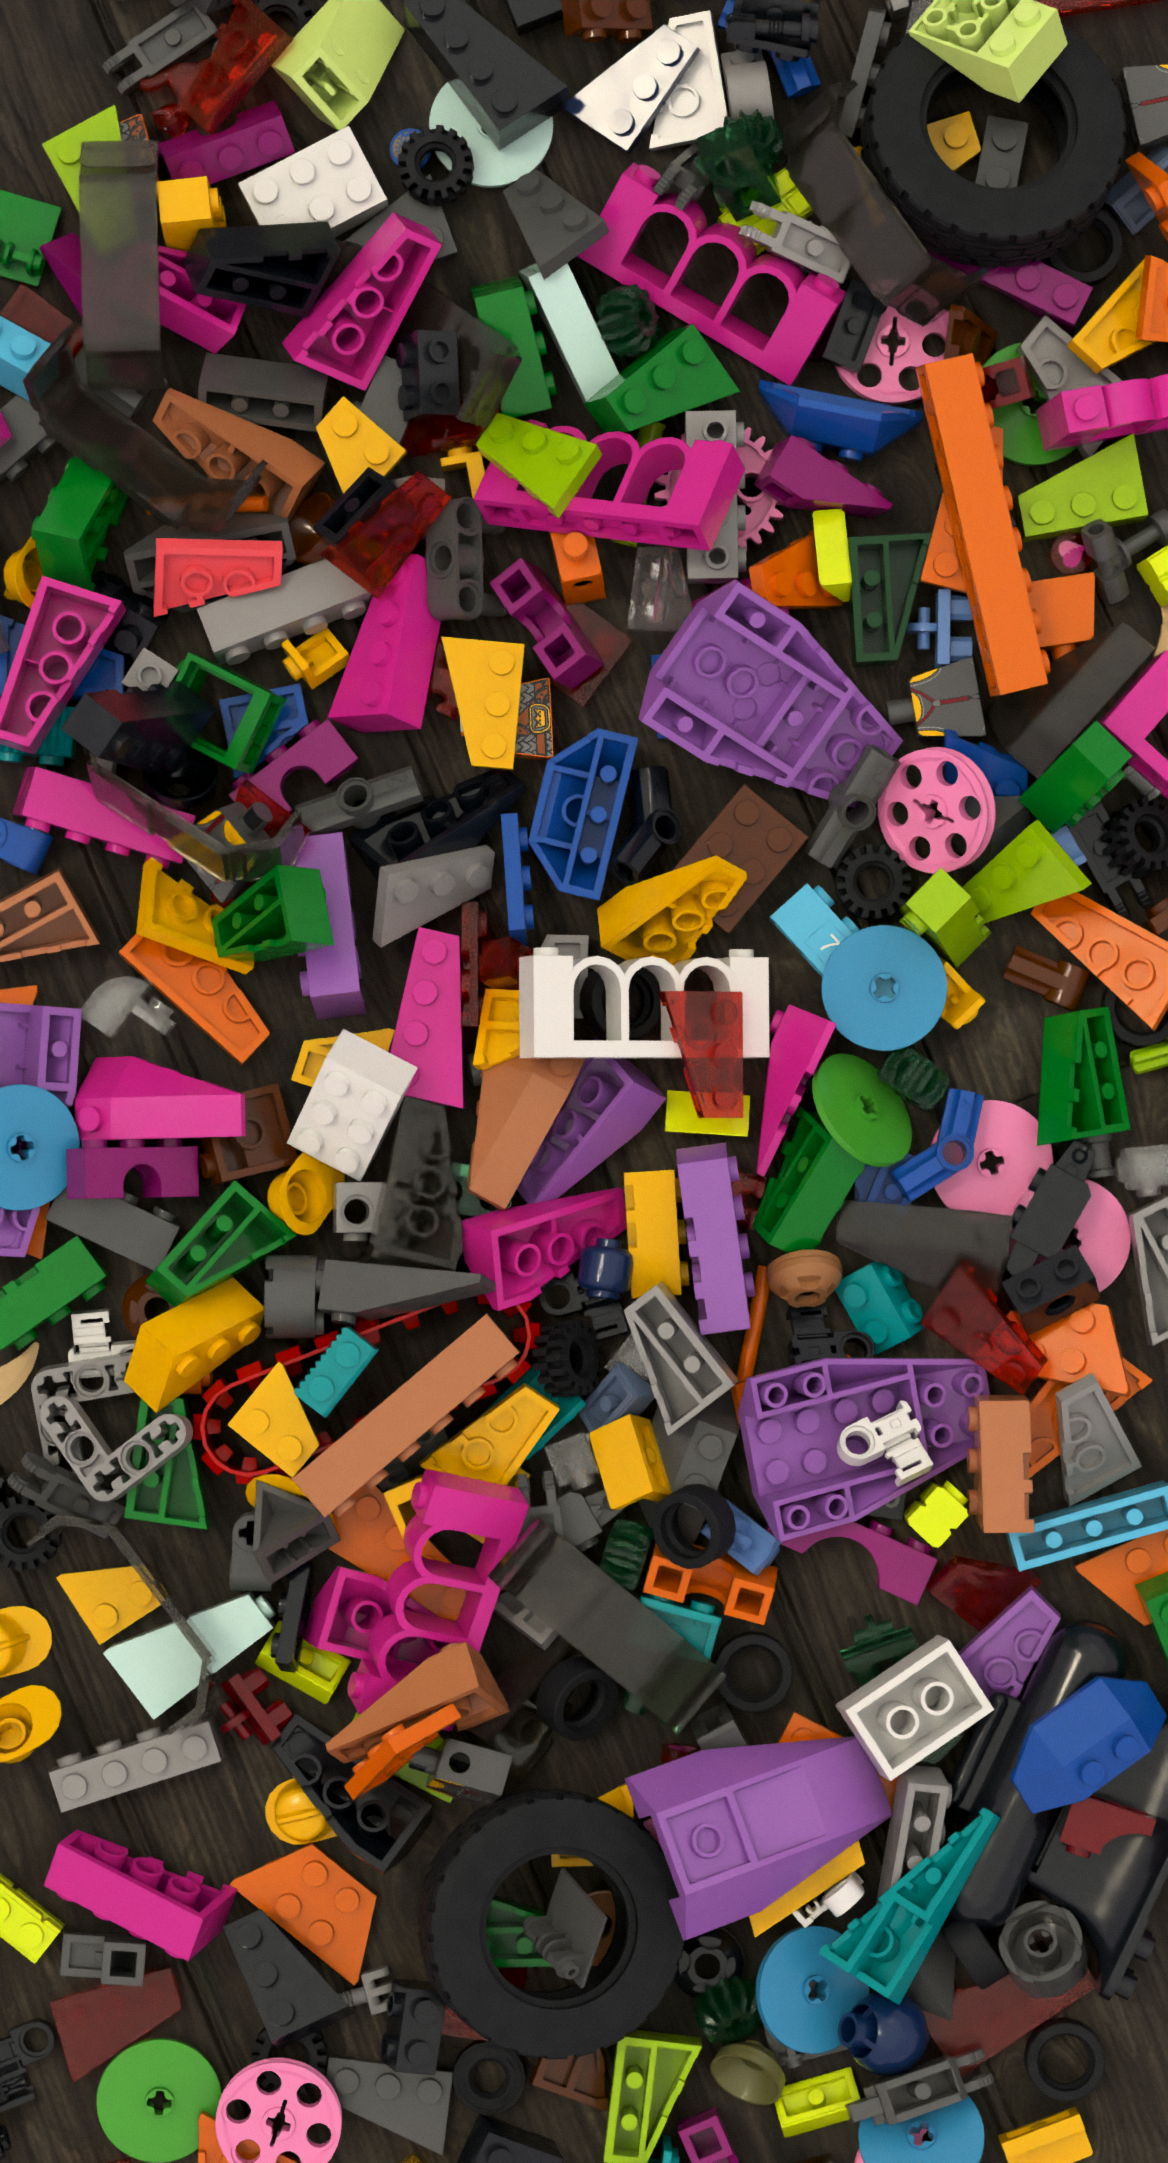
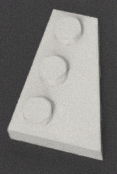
M711 11L669 18L668 27L696 45L701 51L655 117L653 134H651L649 146L651 152L732 136Z

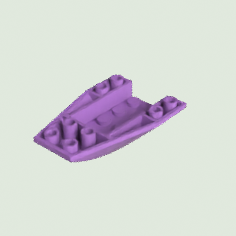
M820 1358L748 1377L738 1410L739 1423L752 1493L776 1541L782 1542L857 1521L967 1458V1449L974 1448V1431H968L967 1408L968 1406H974V1395H990L984 1359ZM903 1400L911 1408V1420L916 1418L921 1425V1431L917 1438L933 1462V1466L930 1472L897 1487L895 1483L897 1478L895 1470H897V1466L892 1462V1458L886 1459V1451L883 1456L865 1465L851 1466L840 1459L836 1447L842 1431L847 1426L865 1417H868L870 1422H874L896 1411L899 1401ZM853 1435L845 1441L848 1450L854 1454L860 1455L868 1451V1444L861 1436ZM917 1462V1463H915V1464H913V1465H911V1466H909V1467L903 1469V1472L906 1471V1470H908V1469H910V1468H912V1467H915V1466L919 1465L920 1462Z
M855 1736L700 1750L625 1778L639 1819L651 1816L679 1896L670 1899L669 1903L683 1941L761 1912L893 1815L877 1770Z

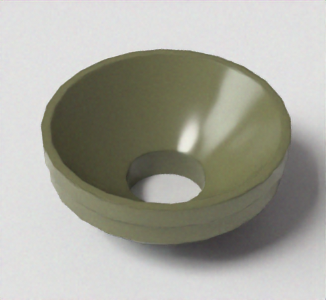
M746 2040L745 2042L726 2045L717 2052L710 2066L711 2075L715 2082L728 2094L746 2103L769 2105L777 2102L783 2092L786 2081L783 2069L774 2051L764 2047L761 2042Z

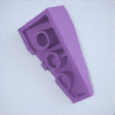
M595 1037L593 1040H601V1039L598 1038V1037ZM585 1059L569 1095L516 1190L527 1204L559 1198L638 1134L667 1098L645 1073L627 1059Z

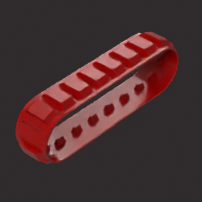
M484 1294L477 1296L478 1304H490ZM457 1301L440 1304L447 1315L459 1311ZM531 1301L503 1309L509 1318L520 1312L526 1326L514 1328V1341L526 1343L525 1350L520 1358L514 1357L518 1365L501 1379L503 1380L507 1377L513 1384L532 1367V1364L526 1359L529 1349L538 1348L534 1340L536 1336H540V1322H530L529 1315L526 1312L533 1305ZM436 1306L395 1315V1318L383 1323L381 1319L374 1321L360 1320L356 1322L354 1329L369 1342L376 1344L381 1342L379 1329L401 1320L408 1331L419 1327L418 1314ZM337 1329L315 1338L314 1341L317 1349L304 1353L301 1344L275 1354L277 1363L280 1361L284 1364L291 1377L303 1373L301 1360L323 1351L326 1353V1348L331 1347V1341L337 1340L336 1335L341 1333L340 1330ZM262 1359L237 1369L236 1373L239 1380L231 1384L223 1377L218 1379L202 1395V1398L207 1403L204 1411L193 1414V1440H202L203 1447L206 1450L201 1459L217 1476L224 1470L235 1474L236 1484H248L254 1477L272 1471L282 1476H289L276 1464L258 1468L257 1457H244L242 1466H237L228 1460L233 1451L225 1443L217 1448L212 1440L211 1434L221 1433V1420L211 1418L213 1407L217 1403L224 1409L228 1408L234 1402L228 1390L246 1382L251 1391L254 1392L263 1381L262 1375L270 1373L274 1366L266 1368ZM494 1376L485 1381L481 1386L486 1392L476 1401L497 1393L498 1389L495 1383L501 1380ZM458 1404L454 1409H452L451 1411H453V1410H455V1409H458V1408H459V1404ZM366 1415L354 1419V1425L361 1421ZM327 1431L316 1434L320 1445L312 1455L316 1459L338 1439L332 1440Z

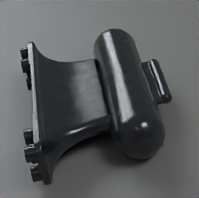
M1083 1619L1072 1620L1058 1627L1050 1637L1021 1700L1001 1691L991 1694L988 1701L994 1710L977 1722L949 1782L952 1785V1801L950 1806L967 1814L959 1832L980 1815L979 1811L983 1807L1000 1817V1820L947 1918L964 1923L974 1922L981 1931L993 1930L1004 1924L1006 1919L1013 1913L1026 1885L1069 1910L1090 1938L1098 1959V1974L1095 1983L1098 1995L1106 2000H1110L1115 1994L1128 2000L1138 1980V1977L1134 1976V1970L1128 1968V1964L1132 1956L1146 1962L1152 1953L1156 1939L1151 1937L1152 1932L1145 1928L1149 1922L1148 1916L1168 1876V1717H1166L1151 1752L1093 1793V1795L1155 1815L1156 1823L1152 1836L1143 1834L1122 1835L1104 1845L1100 1855L1091 1852L1090 1858L1077 1856L1065 1850L1067 1844L1059 1842L1070 1804L1032 1814L1010 1780L1012 1770L1016 1768L1019 1752L1030 1724L1096 1676L1124 1679L1129 1660L1126 1646L1118 1634L1103 1623Z

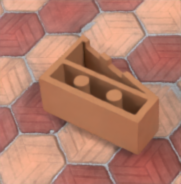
M61 867L0 900V962L100 944V936Z
M974 1395V1406H968L967 1429L968 1431H974V1448L967 1449L968 1473H974V1489L967 1490L968 1515H974V1520L983 1533H1034V1519H1029V1494L1033 1493V1480H1029V1454H1031L1030 1400L1025 1395Z

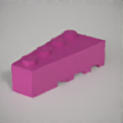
M418 554L386 558L327 718L360 733L421 729L441 624L440 621H437L431 615L428 608L427 568L424 557Z
M78 1829L58 1843L44 1886L56 1892L61 1899L75 1902L91 1910L96 1917L112 1921L127 1929L132 1936L148 1940L163 1948L170 1956L186 1961L193 1958L223 1931V1926H225L238 1890L237 1888L223 1884L222 1889L218 1890L202 1884L204 1879L202 1875L188 1871L186 1877L169 1872L164 1870V1861L150 1856L148 1858L137 1857L134 1859L127 1856L128 1848Z

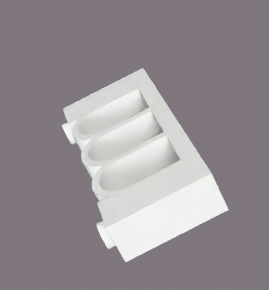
M556 947L533 948L532 956L519 957L520 1058H769V957H754V949L729 950V957L692 958L672 965L665 959L650 956L626 960L617 965L609 958L600 956L573 960V956L559 955V948ZM586 967L592 968L599 973L604 981L606 990V1040H574L573 989L575 979L580 971ZM640 968H646L653 973L659 982L661 1041L629 1040V986L633 975ZM696 968L708 974L713 982L715 995V1041H684V985L690 972Z

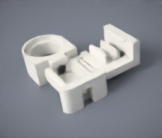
M110 1308L73 1311L71 1321L74 1346L68 1352V1362L125 1353L130 1349H134L136 1340L112 1342V1337L106 1336L105 1323L110 1322ZM103 1318V1321L82 1323V1320ZM75 1345L79 1346V1352H76ZM114 1364L108 1366L111 1376H114V1381L117 1377L126 1375L127 1369L123 1372L114 1373ZM94 1368L85 1369L80 1374V1378L103 1377L102 1373ZM70 1371V1381L72 1383L73 1372Z
M903 1400L899 1401L896 1411L874 1422H870L868 1417H865L847 1426L842 1431L836 1448L840 1459L851 1466L865 1465L883 1456L886 1451V1459L892 1458V1462L897 1466V1470H895L897 1476L895 1483L897 1487L930 1472L933 1466V1462L917 1438L921 1431V1425L916 1418L911 1420V1408ZM853 1435L861 1436L868 1444V1451L860 1455L850 1452L846 1447V1439ZM917 1462H920L919 1465H917V1466H915V1467H912V1468H910V1469H908V1470H906V1471L903 1472V1469H905V1468H907V1467H909V1466H911V1465H913V1464H915V1463H917Z
M854 1871L825 1890V1895L820 1901L815 1897L813 1899L815 1904L813 1907L806 1904L807 1912L800 1907L792 1914L804 1928L810 1925L814 1919L827 1909L835 1917H839L864 1895L865 1890L861 1885L864 1881Z

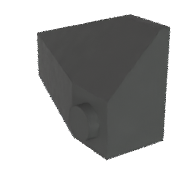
M326 1259L317 1309L330 1315L331 1322L355 1326L356 1320L374 1321L494 1292L496 1283L482 1274Z

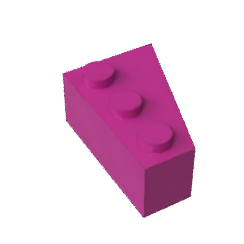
M138 241L119 261L106 295L216 354L235 335L246 304L195 293L183 264L187 255L186 251Z

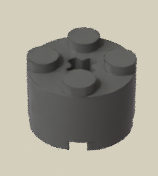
M267 1255L265 1269H269V1280L265 1281L264 1287L266 1338L315 1339L317 1335H324L327 1314L317 1309L326 1260H318V1255Z
M1033 1901L1016 1908L1006 1919L999 1937V1951L1004 1965L1009 1972L1010 1979L1020 1990L1035 1999L1056 1997L1071 1990L1084 1978L1088 1962L1087 1946L1080 1925L1069 1910L1045 1901ZM1046 1946L1048 1951L1041 1953L1038 1951V1948Z

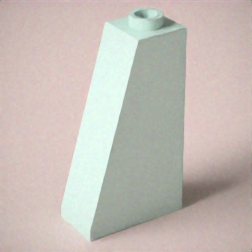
M535 263L520 270L519 273L527 289L532 290L536 308L583 403H585L619 375V372L568 263L545 280Z
M250 1591L115 1643L104 1651L103 1654L154 1720L273 1629L276 1623L272 1617L276 1615V1612L262 1594L256 1598Z

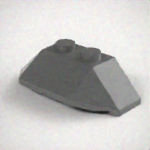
M263 512L221 513L163 525L124 551V558L133 592L141 596L145 595L154 600L156 538L282 541V574L296 559L288 518ZM226 594L206 599L205 605L225 598L229 595ZM189 604L172 609L185 613L195 611L204 605L190 608Z
M731 1389L669 1436L667 1435L664 1420L658 1406L651 1424L672 1493L687 1485L702 1484L717 1490L740 1429ZM641 1499L638 1503L653 1533V1514L659 1502ZM684 1503L679 1506L677 1520L679 1529L689 1543L695 1544L705 1517L695 1506Z

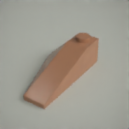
M172 388L166 391L152 420L186 459H194L208 475L205 481L213 490L219 487L226 496L267 495L269 508L267 512L263 513L288 518V522H290L299 506L311 493L326 464L290 438Z
M517 1056L486 1070H481L480 1100L477 1101L476 1115L478 1116L475 1141L472 1143L467 1191L502 1211L506 1209L569 1095L585 1059L520 1058V1056Z
M467 1642L451 1643L444 1646L440 1653L423 1661L325 1745L327 1752L344 1764L368 1757L366 1753L377 1744L383 1742L381 1737L392 1728L403 1724L405 1729L451 1703L454 1704L462 1716L454 1723L458 1731L475 1727L510 1711L482 1655Z

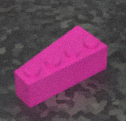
M393 212L313 305L307 318L303 317L284 339L282 344L292 359L366 391L442 246L441 242L428 227Z
M41 577L0 699L1 745L35 755L127 611L121 600L52 578Z
M26 767L12 812L13 816L26 819L25 826L47 833H49L50 827L66 831L65 838L89 845L90 839L106 843V851L129 857L131 850L146 855L144 862L152 857L163 865L162 868L165 869L169 868L170 862L182 864L184 856L172 842L193 827L196 817L189 813L39 767Z
M418 927L390 1053L418 1067L405 1096L465 1109L461 938L457 935Z

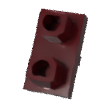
M259 1667L241 1675L237 1673L219 1684L231 1700V1702L227 1700L219 1706V1709L227 1718V1721L218 1727L223 1735L234 1728L241 1740L244 1741L252 1735L248 1728L249 1726L262 1745L272 1742L282 1735L279 1730L286 1725L293 1717V1714L281 1699L276 1700L265 1709L260 1705L255 1696L267 1688L270 1683Z

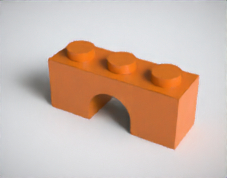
M655 1542L646 1573L643 1592L681 1603L684 1602L685 1595L689 1593L710 1595L724 1605V1615L764 1625L775 1590L778 1567L770 1565L767 1568H763L757 1576L726 1553L701 1568L686 1569L673 1564L662 1554ZM691 1544L692 1546L699 1548L701 1550L706 1549L705 1547Z

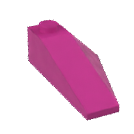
M790 1004L785 1012L777 1009L769 1025V1033L774 1036L770 1042V1057L768 1058L755 1170V1174L762 1177L765 1176L787 1130L788 1122L802 1099L806 1083L813 1075L836 1026L834 1022Z
M136 1056L95 1058L75 1097V1123L80 1141L246 1136L245 1094L205 1080L195 1079L181 1074L177 1070L147 1062L148 1060Z
M617 1187L510 1207L503 1211L499 1209L460 1221L466 1265L471 1273L482 1274L496 1283L494 1292L484 1294L494 1310L500 1311L534 1299L542 1293V1286L554 1277L562 1278L570 1272L569 1266L580 1259V1253L584 1247L596 1246L597 1238L613 1239L627 1229L624 1189Z

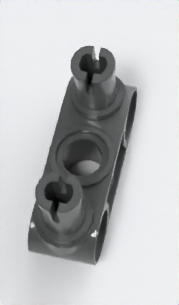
M462 497L433 502L429 505L425 518L427 602L431 615L440 622L452 620L471 621L479 616L496 618L505 616L507 609L497 594L483 592L484 555L482 550V534L499 535L505 531L506 527L487 524L473 498Z

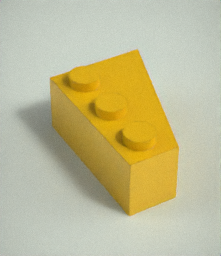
M207 176L156 182L160 223L167 248L188 253L199 229L227 227L225 208L222 205L218 188H211Z

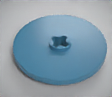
M877 925L851 934L835 948L823 971L821 995L828 1018L831 1022L836 1023L835 1028L845 1038L867 1049L891 1051L914 1044L927 1035L935 1026L945 1007L947 979L939 956L926 940L905 928ZM879 977L883 981L891 978L895 984L891 988L894 996L891 999L885 995L880 998L874 995L873 992L877 989L874 983L876 978Z
M6 1085L0 1087V1208L16 1211L34 1209L56 1198L67 1186L66 1149L80 1148L79 1134L70 1111L55 1095L45 1089L32 1085ZM16 1137L19 1141H26L27 1148L21 1150V1158L19 1154L11 1153V1146L17 1143Z
M807 1926L806 1928L799 1927L785 1933L769 1948L758 1971L756 2002L761 2020L775 2040L793 2051L816 2054L827 2052L840 2046L841 2042L838 2036L840 2019L844 2014L850 2013L858 2001L869 1995L868 1985L818 1953L826 1943L831 1944L841 1935V1933L831 1928ZM810 1982L817 1983L814 1988L817 1994L816 1997H808L811 1992V1988L808 1985Z
M968 2096V2098L897 2124L887 2125L882 2123L875 2125L872 2117L861 2120L858 2139L864 2163H980L984 2150L985 2136L980 2113ZM922 2128L927 2129L928 2138L932 2141H924L921 2146L915 2145V2138L911 2133L919 2134Z

